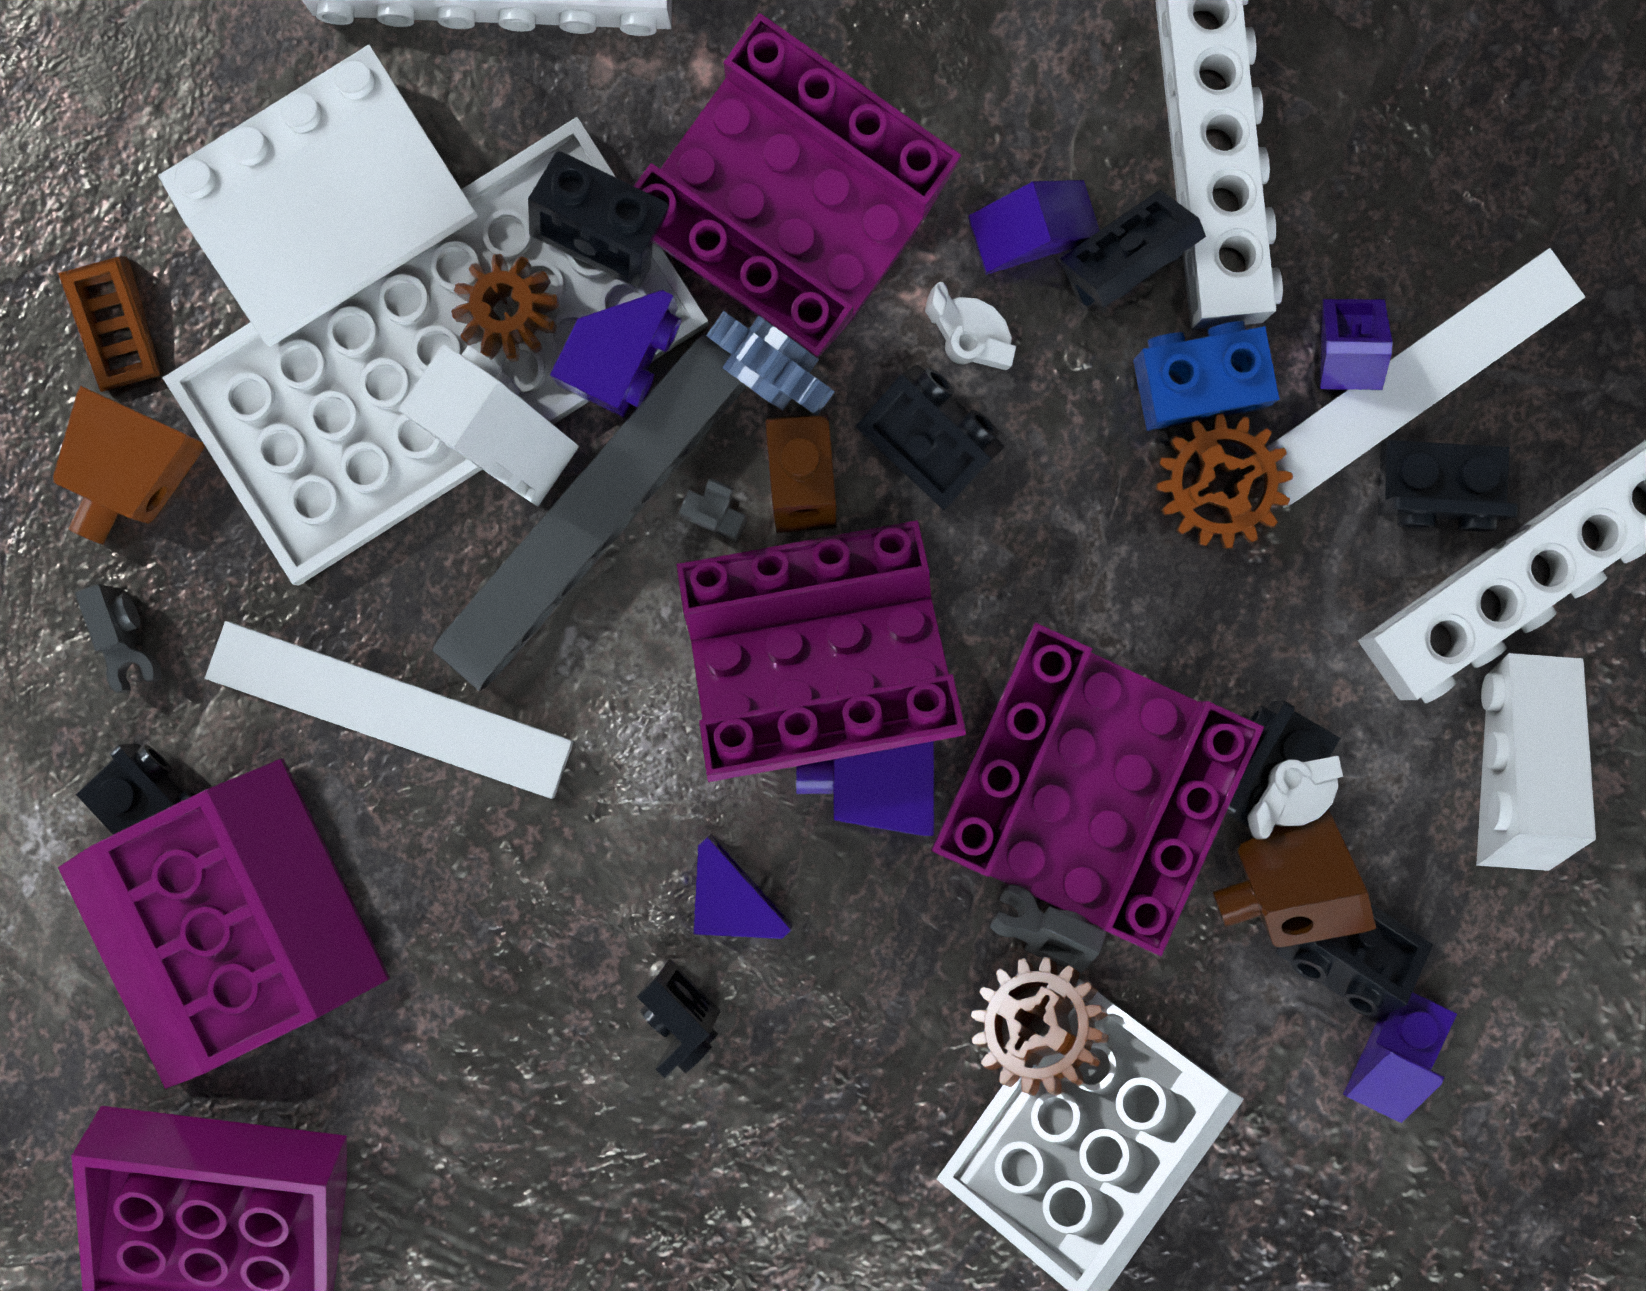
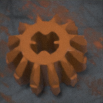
M494 254L491 260L492 272L486 274L477 263L471 264L469 267L471 275L477 281L474 286L466 283L455 284V293L468 303L456 306L451 310V313L456 322L467 324L460 335L467 345L477 344L482 341L480 353L490 360L498 354L503 345L506 358L510 362H517L520 357V343L525 342L534 353L542 350L540 341L534 335L537 330L545 333H555L557 329L556 323L544 315V313L559 308L560 303L555 294L543 293L548 288L551 280L544 271L530 275L531 264L527 258L519 257L509 270L502 254ZM511 296L519 308L512 317L505 312V320L501 321L493 309L500 300L507 305L506 297Z

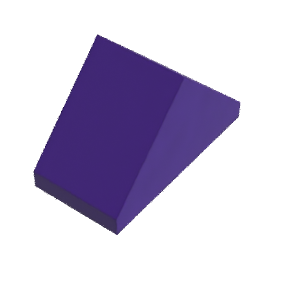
M1084 180L1032 181L968 216L985 275L1073 249L1100 231Z
M1322 299L1320 389L1383 390L1393 344L1385 299Z
M710 834L698 845L694 935L783 939L792 930V923L714 836Z

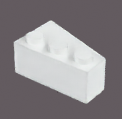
M443 343L398 408V411L538 507L580 446L518 397L521 389L511 383L512 379L501 372V367L469 345L460 355Z
M1508 653L1486 674L1481 689L1482 706L1486 712L1476 866L1549 871L1596 840L1583 658Z

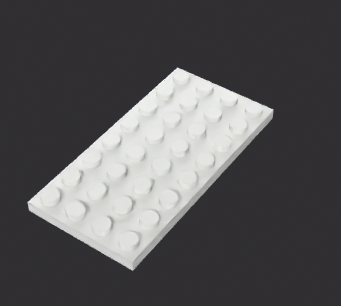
M575 117L461 189L478 215V218L270 348L264 343L250 322L163 377V380L292 584L298 586L482 470L398 411V408L443 343L460 355L468 346L460 336L467 324L456 322L452 317L451 310L458 305L468 303L455 293L454 288L457 283L475 285L477 281L469 271L471 264L477 263L487 274L492 272L491 260L494 254H502L509 270L513 263L522 256L527 258L531 264L530 275L544 271L551 280L548 288L543 293L555 294L559 299L560 306L554 311L544 313V315L556 323L557 329L555 333H545L540 330L535 332L534 335L542 345V350L538 353L531 351L526 343L523 342L519 344V361L510 362L506 358L502 345L492 361L501 367V372L512 379L511 383L521 389L518 397L552 424L557 423L590 402L558 386L550 376L578 318L664 290L674 295L678 306L675 315L682 318L678 333L667 352L709 326L707 318L664 251L655 243L652 245L651 269L639 289L529 235L528 198L556 152L562 151L615 177L578 117ZM511 296L506 297L507 305L500 300L493 309L501 321L505 320V312L512 317L519 308ZM482 341L469 346L480 352ZM658 349L652 362L667 352Z

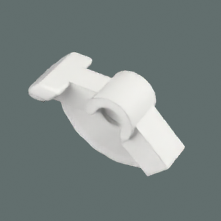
M938 282L930 291L925 312L931 322L937 324L946 340L945 351L948 358L952 362L963 365L975 362L1002 370H1008L1012 367L1016 346L1011 345V334L1006 320L993 306L977 298L958 297L952 299L946 285L943 282Z
M1339 756L1308 762L1287 760L1275 765L1269 772L1267 789L1247 816L1253 837L1258 840L1268 838L1275 824L1278 826H1302L1320 818L1332 805L1338 789V778L1343 777Z

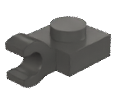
M713 478L708 480L703 496L688 490L679 510V514L683 519L736 543L739 542L748 522L746 515L737 512L740 501L732 497L734 488Z
M101 584L75 592L95 651L103 652L107 665L106 677L112 690L116 693L131 691L126 673L128 668L134 663L138 664L142 669V675L146 682L161 680V667L157 659L151 654L136 648V646L140 645L135 629L139 628L140 619L132 599L126 593L122 594L120 588Z
M1008 884L1002 892L1000 901L1012 905L1017 910L1019 917H1011L999 911L990 924V928L997 934L1004 937L1021 939L1027 942L1025 951L1040 958H1050L1063 968L1069 965L1079 971L1080 975L1100 954L1107 932L1090 925L1089 921L1082 915L1069 910H1057L1049 907L1045 913H1042L1038 909L1033 895L1019 885Z

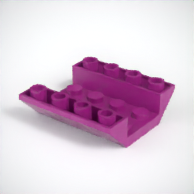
M758 13L723 62L725 80L662 167L659 169L650 163L634 187L668 204V214L655 235L653 243L752 313L762 317L818 358L853 321L921 226L962 155L767 17Z
M918 520L676 564L683 614L692 645L702 720H699L708 782L966 735L953 674L948 673L932 603L929 567Z
M1035 622L931 851L984 876H991L1006 884L1019 885L1043 901L1063 910L1076 912L1104 931L1162 956L1264 726L1209 701H1196L1095 655L1091 653L1093 648Z
M284 758L208 788L91 845L58 867L165 1089L209 1072L319 1018L390 979Z

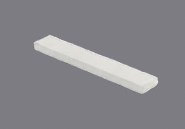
M1551 248L1538 255L1392 358L1389 363L1383 390H1347L1266 448L1269 452L1285 448L1287 454L1276 462L1277 471L1293 473L1292 480L1278 484L1277 492L1283 493L1290 498L1289 504L1283 506V508L1292 505L1584 299L1585 295Z
M229 621L224 622L204 678L550 799L555 798L574 740Z

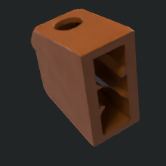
M80 386L75 397L53 475L55 484L83 496L68 530L104 545L118 514L147 524L151 523L205 447L204 443Z

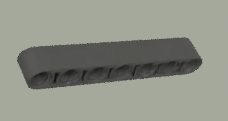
M708 332L701 335L645 398L640 407L626 420L434 645L433 652L479 692L489 686L747 387L722 368L731 354L706 336Z

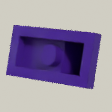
M1412 992L1407 1005L1378 1018L1343 1095L1402 1123L1442 1085L1445 1077L1431 1069L1457 1013Z

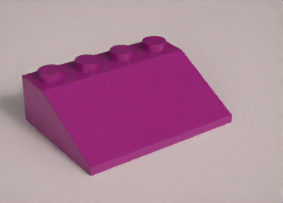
M100 1106L71 1155L82 1291H334L347 1188V1135Z

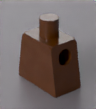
M828 414L766 418L771 494L776 533L837 528ZM815 509L806 512H795L796 510Z
M1329 808L1320 818L1305 825L1276 826L1268 838L1261 840L1252 838L1242 843L1237 849V853L1246 881L1212 892L1225 928L1260 916L1272 945L1279 948L1376 929L1368 891Z

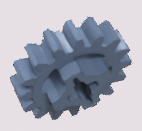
M723 311L706 335L731 354L722 368L782 411L789 401L794 399L818 416L835 392L810 374L819 359L760 316L756 318L748 329Z

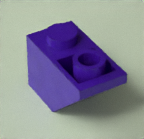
M660 290L578 318L550 373L551 378L558 386L624 418L630 404L637 408L640 407L651 387L654 374L647 370L657 350L660 349L667 352L678 333L682 318L675 315L678 306L674 295Z

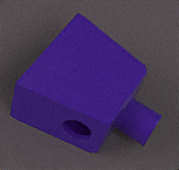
M934 741L796 766V794H833V819L835 821L921 836H934Z

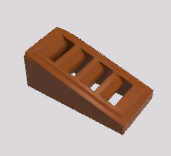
M118 256L58 273L100 392L162 375L138 287L127 256ZM113 280L116 292L90 299L87 287ZM121 304L125 315L97 323L94 311ZM126 327L130 328L132 339L108 346L103 345L102 334ZM138 351L141 362L114 370L110 369L108 358Z

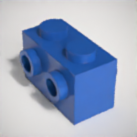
M1234 321L1209 328V337L1185 341L1184 333L1176 332L1147 340L1149 348L1142 349L1133 360L1146 430L1151 431L1189 424L1197 420H1210L1219 414H1223L1226 417L1264 410L1280 400L1265 326L1246 330L1244 321ZM1170 375L1173 376V377L1177 380L1178 383H1175V382L1171 379Z

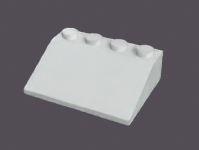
M370 45L365 46L158 175L183 221L269 348L478 218V215Z
M1079 979L1075 987L1085 982ZM1099 992L1088 1002L1089 1005H1101L1107 1009L1108 1016L1095 1022V1028L1109 1036L1108 1042L1093 1043L1090 1050L1101 1061L1099 1066L1096 1067L1083 1062L1079 1066V1070L1082 1073L1084 1082L1081 1085H1077L1066 1077L1061 1078V1094L1056 1096L1047 1092L1043 1082H1040L1036 1096L1022 1093L1021 1078L1011 1088L1003 1085L937 1178L940 1183L1068 1291H1108L1244 1100V1098ZM1073 1005L1068 1017L1072 1034L1077 1036L1078 1018ZM1046 1025L1040 1035L1044 1037L1048 1033L1050 1026ZM1057 1053L1045 1056L1038 1066L1033 1065L1032 1068H1042L1055 1064L1064 1055Z

